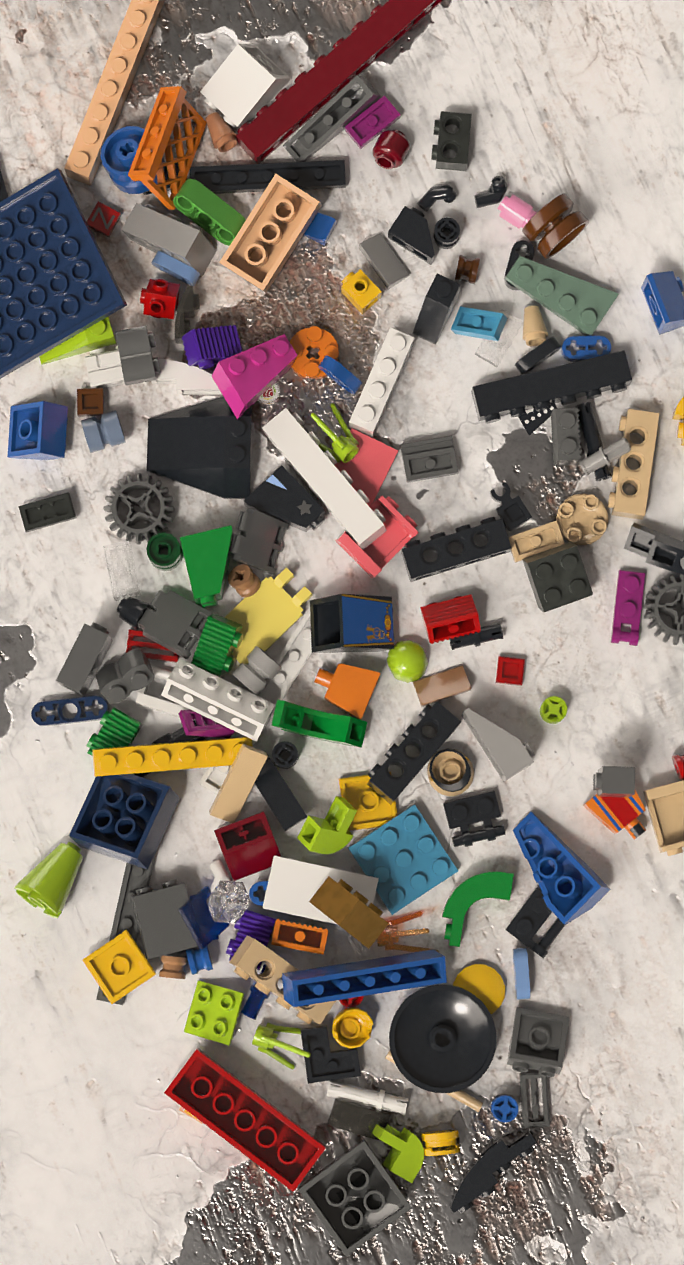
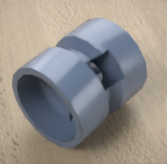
M116 410L102 414L99 420L95 416L81 420L90 453L105 449L106 444L113 447L126 443Z

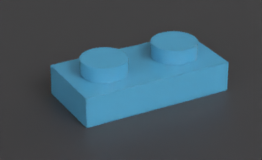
M460 306L451 330L458 335L499 341L508 318L503 313Z

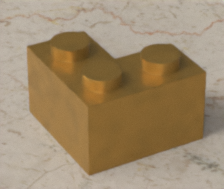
M328 876L309 902L369 949L389 924L380 917L384 912L372 903L367 906L366 904L369 900L358 891L351 894L353 888L342 879L337 883Z

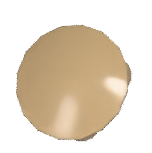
M575 494L565 499L559 506L556 520L562 537L577 545H588L599 540L605 533L608 525V513L603 503L595 495Z

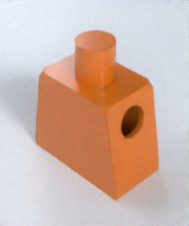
M339 663L335 673L320 668L314 682L328 688L324 697L325 700L350 716L362 720L379 680L380 673Z

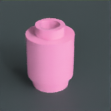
M514 194L510 198L505 196L497 208L502 211L499 216L518 229L524 228L526 223L537 213L532 210L533 206Z

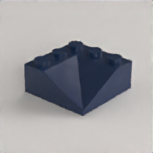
M133 774L97 776L69 837L82 848L148 870L180 797L170 786Z

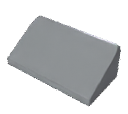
M381 233L359 244V249L388 290L410 276Z

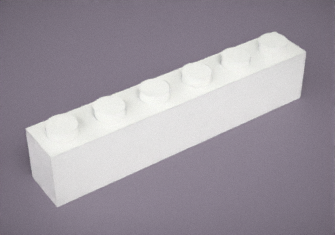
M285 408L265 424L262 430L355 543L364 550L387 531L383 524L386 519L377 508L372 511L367 505L370 500L361 489L356 492L350 485L353 483V480L345 470L340 472L334 466L337 461L328 450L323 452L318 447L321 442L312 431L307 433L302 428L305 423L296 412L291 414Z

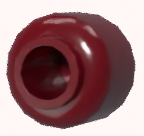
M399 130L382 132L372 150L376 163L384 169L400 167L410 150V143L405 134Z

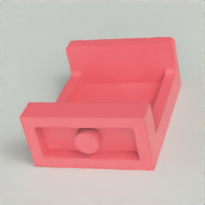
M379 496L369 506L372 511L377 508L386 519L383 524L387 531L362 550L346 531L335 540L371 578L376 577L405 544L419 533L415 529L418 525L408 515L403 517L397 511L399 508L398 504L389 496L386 499L383 496Z

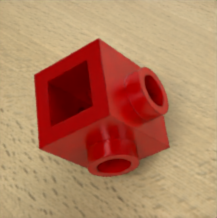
M150 279L147 288H142L140 303L144 304L143 314L154 318L174 319L179 304L180 284L167 282L163 279Z

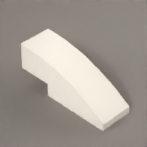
M158 359L160 373H156L157 380L151 381L152 384H176L177 394L222 395L212 378V374L183 362Z

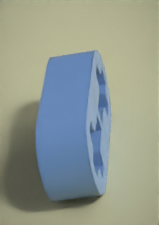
M161 251L156 253L151 262L159 270L190 286H194L201 275L194 268Z
M527 948L513 949L516 999H530Z

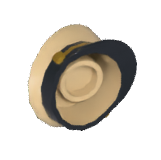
M447 748L438 751L432 756L427 765V775L431 786L438 793L445 796H456L462 794L470 787L474 777V769L470 759L464 753L457 749Z

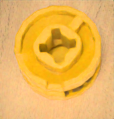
M450 1130L421 1133L422 1141L425 1142V1147L423 1148L424 1156L448 1155L460 1152V1145L457 1144L456 1140L459 1137L458 1130H453L452 1132ZM446 1146H450L449 1148L433 1149V1147H446Z

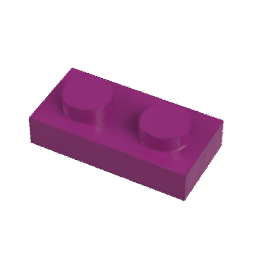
M384 95L346 125L344 130L357 146L362 149L400 119L401 114Z

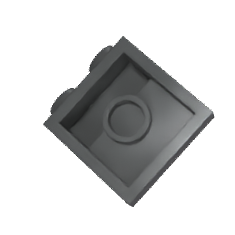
M517 1007L507 1065H512V1069L517 1072H528V1069L539 1070V1075L544 1077H554L555 1074H560L563 1067L569 1017Z

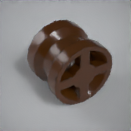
M460 255L455 281L468 280L470 284H475L480 259L474 258L470 260Z

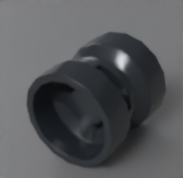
M446 217L440 219L435 225L433 236L437 246L442 249L453 248L459 240L460 226L453 218Z
M282 741L274 746L272 758L277 767L289 769L297 763L298 751L293 743Z

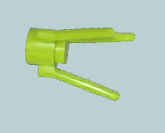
M332 403L330 407L346 437L343 435L337 437L315 413H311L314 421L333 440L332 447L334 449L332 450L322 443L318 447L324 452L328 450L338 463L341 460L347 463L357 455L359 451L357 445L359 442L353 437L339 410Z
M268 1022L266 1026L258 1025L252 1045L258 1046V1051L266 1053L293 1070L295 1066L271 1049L274 1046L305 1057H310L311 1055L307 1051L277 1040L279 1034L274 1033L276 1031L301 1034L300 1029L303 1028L277 1026Z

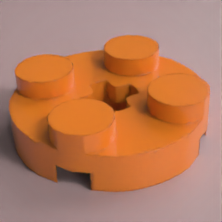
M311 326L310 328L300 330L290 340V344L297 354L291 369L302 378L317 380L327 377L318 367L325 356L338 361L339 350L337 341L324 329ZM309 348H318L320 350L318 352V359L314 357L307 358Z

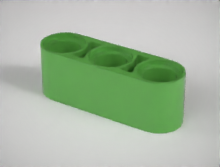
M194 179L186 180L173 199V204L180 212L224 245H231L246 221L238 211Z

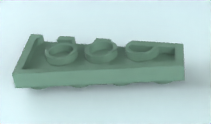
M522 256L517 258L504 278L586 336H592L619 295L616 292Z

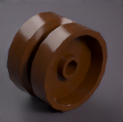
M564 193L546 204L522 229V232L530 241L541 239L537 250L545 259L554 256L566 247L589 223V220L581 211L570 214L574 203Z

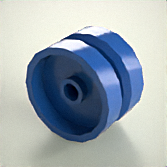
M126 126L116 130L107 137L101 148L100 157L105 170L110 175L114 185L120 191L128 194H141L149 191L141 181H133L128 176L145 130L138 126ZM157 175L155 176V179L153 180L156 184L158 183V181H157Z

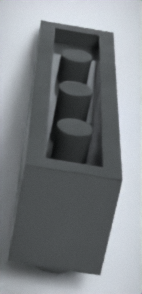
M357 75L295 133L283 147L296 162H305L382 96L366 77Z

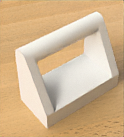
M151 665L155 677L168 680L172 671ZM149 685L139 690L136 699L137 705L180 718L178 713L181 710H189L184 706L146 695Z

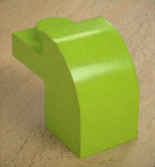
M336 796L325 819L308 815L297 839L309 851L321 854L335 853L344 848L354 835L348 828L357 810L345 798Z
M376 1124L372 1134L392 1146L382 1165L396 1175L413 1183L424 1161V1149L421 1141L405 1127L400 1132L388 1124L385 1128Z

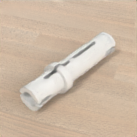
M330 1080L327 1097L375 1107L376 1111L383 1109L405 1115L409 1099L387 1094L385 1090L380 1089L379 1092Z

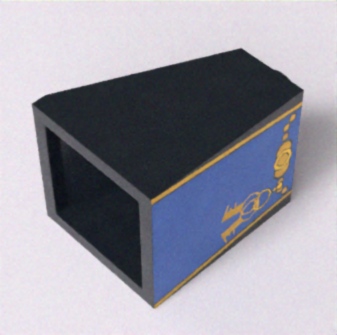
M338 594L310 600L312 653L380 652L394 649L392 597Z

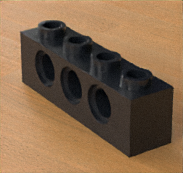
M490 517L480 521L481 525L473 528L468 524L456 528V533L450 535L441 532L430 536L431 540L421 543L420 540H414L406 543V548L401 550V554L410 582L509 553L512 548L503 519L496 520L495 517ZM478 534L484 535L488 540L487 545L483 547L475 545L473 541L474 536ZM452 542H458L462 545L463 551L460 554H452L448 549V545ZM426 550H434L438 555L437 560L434 562L426 561L423 557V553Z
M438 701L433 707L428 704L418 715L421 721L416 726L412 723L401 735L405 739L399 746L395 743L385 754L388 758L382 766L377 763L368 773L371 779L367 785L390 805L461 723L456 716ZM424 726H432L435 729L436 735L432 738L426 737L423 734L422 728ZM409 745L417 747L419 756H408L405 748ZM391 765L399 766L402 770V775L400 777L391 776L388 767Z

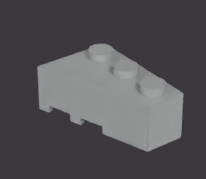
M136 203L121 229L130 240L155 253L161 251L189 265L201 274L200 277L204 275L216 253V249L202 234V228L191 222L188 225L181 223V219L170 213L165 216L160 213L159 209L150 204H147L145 207Z

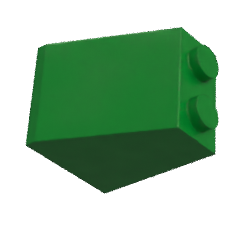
M231 525L180 537L194 600L197 605H202L203 608L218 605L217 601L223 599L231 558L229 549L234 535Z

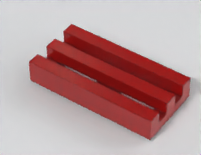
M129 629L126 653L131 651L133 646L170 651L157 643L134 641V636L147 637L143 636V631ZM144 653L151 660L177 663L179 655L176 653L173 656Z

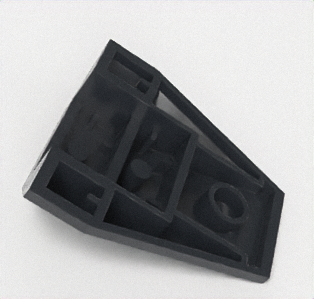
M224 396L148 419L147 472L223 499H246L250 495L251 487L250 459L253 404L238 419Z

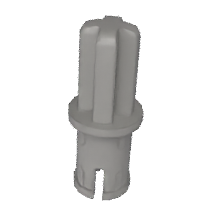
M622 438L605 448L599 447V451L580 460L579 463L584 473L589 475L605 465L610 466L611 461L630 452L631 446L626 438Z

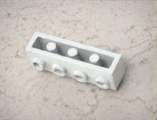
M180 658L168 677L161 695L256 742L275 704Z

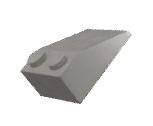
M469 708L463 711L461 716L503 782L534 762L532 757L535 754L527 742L522 744L519 738Z

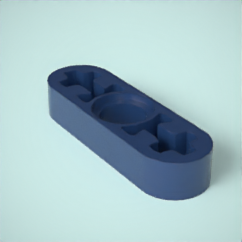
M100 696L45 701L34 705L31 717L40 726L98 721L102 719L104 713L109 710L107 702ZM94 701H98V704L103 706V710H99V715H95L93 711H85L86 717L81 718L82 707L80 702H85L84 707H92ZM74 704L77 707V715L74 718L68 719L64 717L62 711L65 705ZM54 705H58L57 712L60 720L55 721V715L47 716L46 721H42V718L37 717V713L41 712L42 707H45L47 711H55Z

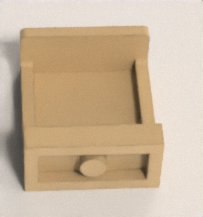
M684 780L643 791L660 853L667 851L668 856L683 853Z

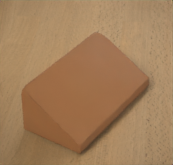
M463 665L413 682L421 707L471 691L472 689Z

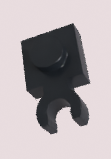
M504 482L502 484V488L505 490L503 496H498L494 489L490 491V495L495 502L501 504L500 507L496 508V512L503 519L508 531L511 532L531 520L532 516L519 495L513 499L510 497V487Z

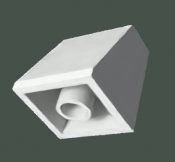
M238 44L200 93L206 97L204 101L215 110L218 108L224 114L223 119L233 127H241L244 123L250 122L257 112L287 85L291 78L255 44Z

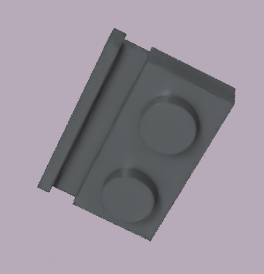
M452 435L400 444L407 483L459 473Z

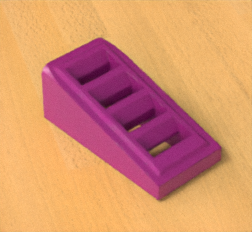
M190 709L181 710L178 713L186 735L230 738L235 732L217 722L215 724V721Z

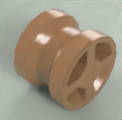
M238 565L228 575L229 584L236 589V592L241 597H250L260 588V578L253 573L248 565Z
M161 956L163 969L160 970L159 977L185 979L184 965L187 964L188 959L176 956Z

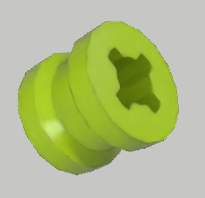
M557 696L545 699L540 707L542 719L550 724L562 721L567 714L565 701Z

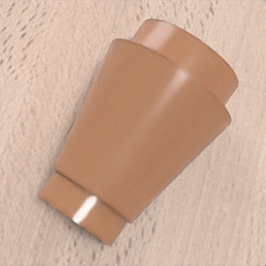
M214 112L206 117L214 148L218 149L219 152H227L237 145V137L218 112Z

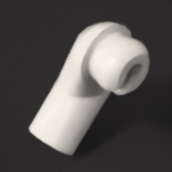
M217 860L209 865L215 877L210 888V897L214 901H220L225 898L231 884V879L222 861Z

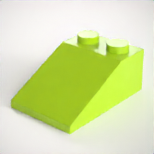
M109 316L39 356L41 365L117 344Z

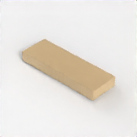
M242 744L209 810L210 815L230 823L236 821L268 757L266 752Z

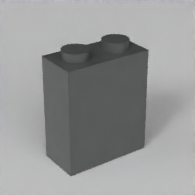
M94 622L91 626L84 623L56 679L61 686L85 697L113 641L108 635L109 632L106 628Z
M177 879L163 882V888L152 890L151 886L137 889V895L131 896L147 959L201 945L185 883L178 884Z

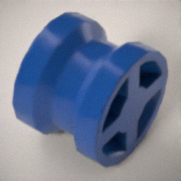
M207 944L201 945L196 950L192 948L186 949L192 975L198 974L203 969L207 971L213 970Z
M499 1095L491 1103V1112L500 1122H510L518 1114V1104L509 1095Z

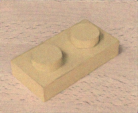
M557 520L508 537L515 563L565 544Z

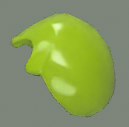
M404 640L394 644V649L389 650L387 664L397 680L410 683L419 680L425 674L428 659L419 643Z

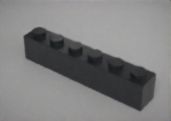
M623 350L473 386L471 393L478 421L485 420L486 423H493L501 420L500 416L508 414L511 417H518L526 414V410L536 408V411H543L551 408V404L561 402V405L575 403L577 401L576 398L586 396L587 399H593L602 396L601 392L609 390L612 393L627 390V386H630L632 377L626 353Z

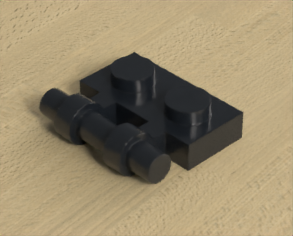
M495 791L443 803L449 830L460 827L461 835L452 837L454 847L462 845L469 847L473 846L474 842L486 839L489 842L496 840L498 836L506 835L503 824L494 827L492 825L491 819L501 817ZM483 821L484 829L474 832L469 831L468 825Z

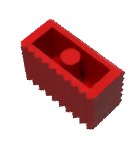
M471 594L456 596L453 599L439 603L432 602L427 606L420 607L424 627L431 644L481 631L478 612Z

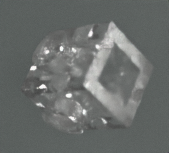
M220 880L206 900L213 921L237 923L251 904L244 883Z

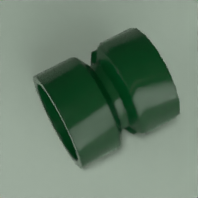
M158 533L148 541L146 547L147 556L155 568L161 571H171L181 563L183 556L182 548L177 538L172 534Z

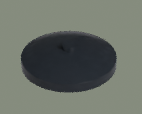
M432 985L414 992L399 1006L390 1026L389 1046L397 1068L408 1081L429 1092L452 1093L471 1086L487 1071L496 1050V1028L487 1007L475 995L457 986Z

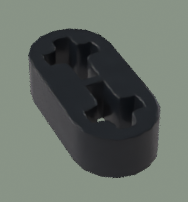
M521 240L513 245L505 276L519 257V254L515 251H520L521 247L526 248V253L530 254V256L525 255L524 258L533 261L534 247L530 242ZM504 279V282L509 289L519 290L514 285H512Z
M553 336L515 363V366L522 375L527 374L558 352L562 346Z

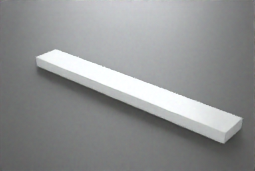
M310 607L276 660L282 669L273 679H266V688L259 695V697L275 704L268 722L274 715L277 700L284 699L312 654ZM235 731L230 738L246 736ZM232 765L208 767L199 784L217 795Z

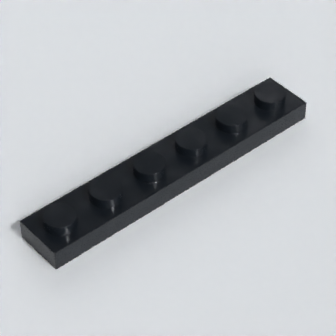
M345 160L190 167V179L199 181L214 194L264 192L275 174L301 190L346 188Z

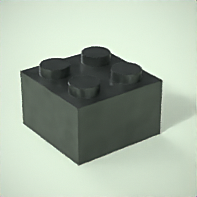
M573 542L522 559L538 608L542 612H547L593 595L578 547Z

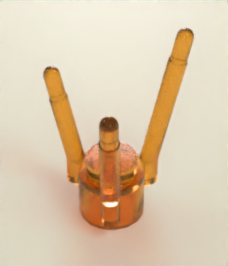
M419 911L386 921L389 924L377 938L378 947L385 946V951L420 952L433 950L394 944L399 942V937L429 933L430 930L428 928L398 931V926L393 927L394 925L420 917L423 913Z

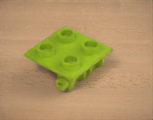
M198 980L184 1032L230 1046L235 1026L238 1023L237 1018L240 1015V1007L242 1001H244V993Z

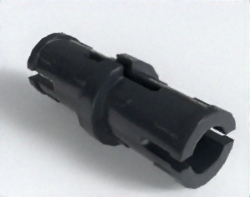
M500 622L480 627L481 631L479 633L475 632L474 634L460 635L459 638H450L451 649L455 650L470 645L478 647L481 646L480 643L503 639Z

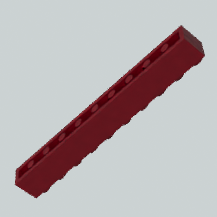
M389 0L384 5H377L370 13L371 17L365 22H358L346 39L344 37L340 38L333 45V50L327 56L323 54L314 62V67L309 72L303 71L299 74L292 87L281 90L275 97L276 101L270 106H263L257 112V118L251 123H244L237 131V143L256 164H260L320 111L354 77L365 71L443 0Z

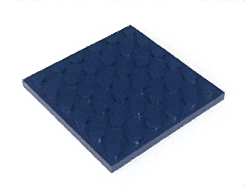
M59 168L0 202L1 379L127 306L85 217Z

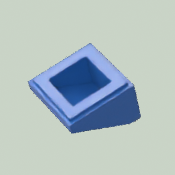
M317 213L304 236L325 246L337 224V219Z

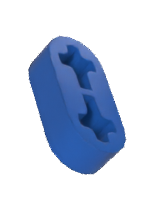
M572 336L563 342L561 353L567 361L577 362L610 354L611 343L604 336ZM599 342L602 347H606V350H603L602 354L598 355L597 350H588V348L595 347L596 343ZM571 343H575V347L584 348V350H578L576 355H571V351L566 350V348H569Z
M325 356L318 366L334 382L351 394H355L362 385V382L329 356Z

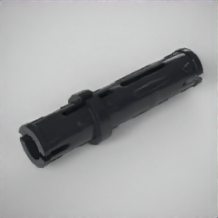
M586 402V405L581 403L575 406L579 410V420L588 449L587 457L599 451V447L603 448L591 402ZM608 465L594 471L596 481L612 477Z

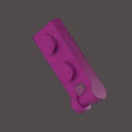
M618 571L611 643L619 644V641L629 642V645L633 646L638 645L645 573ZM621 624L631 625L630 632L621 631Z

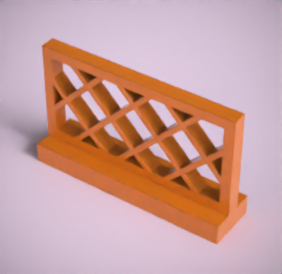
M182 86L160 88L128 176L133 181H141L168 210H175L176 208L173 204V199L186 181L207 124L185 99L187 92ZM181 109L182 118L179 119L178 115ZM191 119L196 123L194 133H192ZM181 122H183L185 136L183 137L181 136L180 129ZM172 131L174 135V140L170 139ZM186 140L187 152L184 155L182 141ZM173 144H175L177 158L175 159L173 158L171 146ZM165 152L166 161L162 162V158ZM178 162L179 173L176 177L174 163ZM164 166H167L169 180L166 181L163 169ZM156 175H157V181H158L157 184L153 181V180L155 179V176H156ZM170 184L171 190L170 197H168L166 185Z

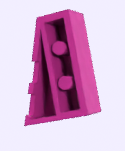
M285 334L218 362L212 378L237 419L265 391L270 389L290 370L297 354Z

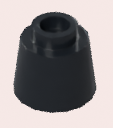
M132 597L128 599L123 598L117 607L119 618L138 630L140 629L138 622L147 609L150 610V604Z

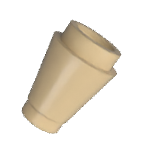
M528 306L524 309L523 340L526 341L528 346H539L547 340L548 332L539 307Z

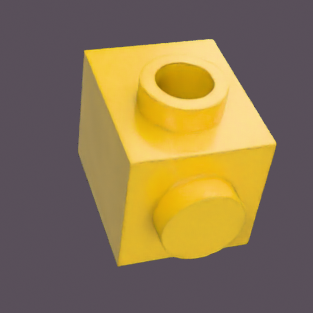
M361 269L357 273H349L342 280L341 293L362 315L381 298L382 291Z

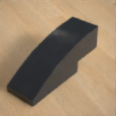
M268 756L255 781V785L286 832L305 820L307 815Z

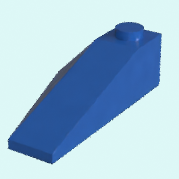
M530 812L513 829L524 857L528 860L534 873L533 877L544 895L543 899L546 905L564 925L592 909L611 890L533 812Z

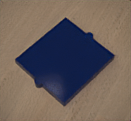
M205 886L196 895H191L189 897L190 900L178 909L200 949H204L213 940H218V935L230 926L208 886Z

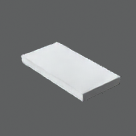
M274 856L263 908L336 924L309 902L328 876L337 883L340 879L345 881L353 888L351 894H354L355 891L362 894L369 900L366 904L367 906L370 903H374L379 878Z

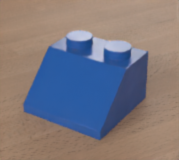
M673 271L646 275L641 289L659 335L683 327L684 298L681 292H684L681 279L675 277Z
M46 401L11 406L7 457L35 460L65 458L68 406Z

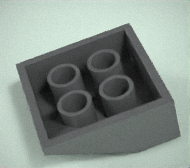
M364 1139L298 1188L346 1257L412 1208Z

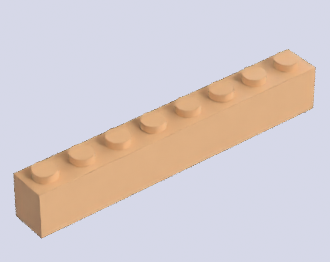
M131 0L64 169L67 177L90 186L92 185L101 163L102 145L107 137L113 133L165 0Z

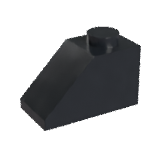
M404 206L389 229L388 238L432 265L435 254L427 219L424 218L425 215L420 210L414 207L409 209Z

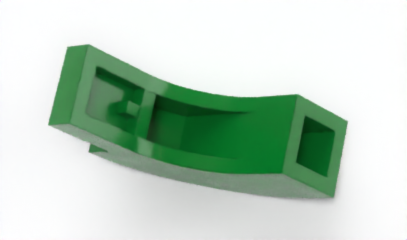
M277 700L271 726L314 739L362 748L368 722L350 716L322 712L287 701Z
M505 872L481 873L462 882L452 892L442 913V918L452 919L451 924L446 923L444 939L449 940V946L460 947L464 917L473 903L484 898L510 900L514 874Z

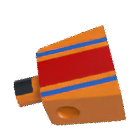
M636 790L635 794L631 797H598L596 794L583 804L590 813L614 834L625 828L631 837L636 839L646 831L645 827L637 819L646 809Z

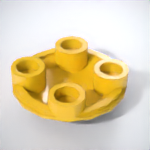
M473 964L465 967L457 974L453 986L463 988L480 999L490 1014H493L501 1006L505 998V985L501 975L494 968L485 964Z

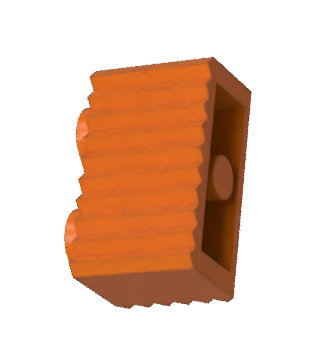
M277 919L271 945L324 955L328 930L327 928L323 930L322 927L317 928L315 926L312 928L311 925L307 927L306 924L301 925V923L296 924V922L291 923L290 921L286 922L285 920Z

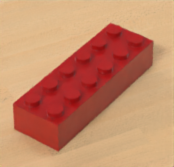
M199 1048L196 1049L164 1092V1094L292 1192L295 1191L326 1149V1145Z

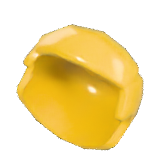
M357 1007L345 1008L335 1016L332 1024V1034L341 1046L349 1049L361 1047L371 1038L372 1025L374 1023L366 1011Z

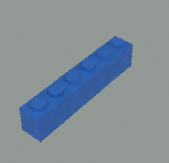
M434 949L282 973L284 1000L293 1007L447 983L445 956Z

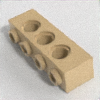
M628 409L625 416L621 415L619 431H623L622 438L627 439L631 446V451L619 457L618 467H613L611 482H616L615 492H610L608 507L612 508L611 515L640 520L645 516L660 413ZM639 433L643 438V443H632L630 434ZM629 458L636 459L639 462V468L636 470L629 469L626 465V460ZM627 483L632 484L636 489V493L631 496L626 495L623 492L622 486Z
M246 936L229 961L230 964L236 967L233 972L245 980L249 977L257 982L255 987L266 995L272 992L278 997L276 1002L289 1010L293 1006L284 1000L283 988L279 989L277 983L282 977V973L299 970L256 939ZM264 961L266 968L263 973L258 974L256 970L257 965ZM336 1000L293 1008L299 1011L296 1016L310 1025L313 1021L320 1025Z

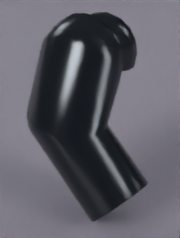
M494 177L487 193L474 196L477 208L498 204L507 191V183L504 177Z
M450 185L434 186L427 191L417 204L427 212L437 200L444 199L446 203H452L456 199L457 194Z

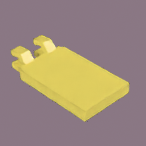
M287 567L275 579L266 577L254 595L244 598L224 617L243 625L241 633L244 634L243 640L238 648H234L232 654L240 664H248L247 656L256 646L266 652L303 616L301 613L303 609L301 607L313 596L305 586L293 598L283 589L294 578V574Z

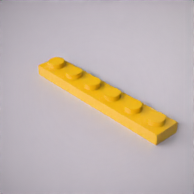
M248 737L92 749L94 776L230 766L233 764L242 744L253 747L252 739Z

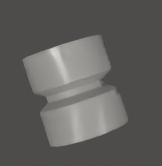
M256 646L247 656L248 664L242 663L232 674L249 690L259 696L266 688V679H273L282 667Z

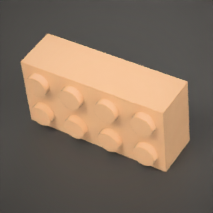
M275 174L219 263L267 293L322 204Z

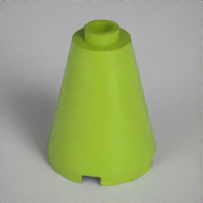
M72 842L59 844L17 883L14 888L17 889L16 893L36 908L38 906L45 909L43 913L53 918H58L63 911L82 862L83 856L80 854L82 850Z

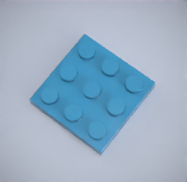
M415 804L348 847L365 875L379 878L376 892L391 915L458 872L456 866Z

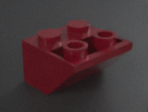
M264 811L214 830L234 881L270 868L273 857H281Z

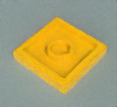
M368 775L339 779L341 797L345 798L357 810L348 828L349 831L380 827L397 816L396 802L394 801L390 805L369 787L367 783L371 778Z
M125 930L82 960L111 1004L156 975V972L128 930Z

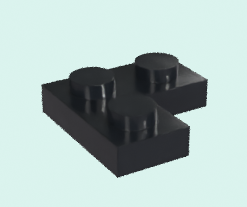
M327 1025L300 1029L303 1050L311 1054L310 1057L304 1056L308 1084L361 1076L357 1048L331 1052Z

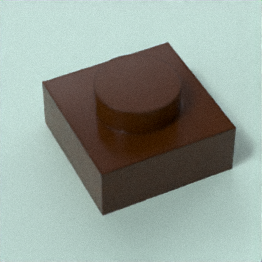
M103 388L77 389L78 417L102 416L104 414Z

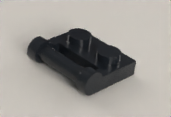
M536 887L505 930L544 959L548 954L547 949L565 925L557 918L538 944L532 940L552 913L543 899L542 891Z

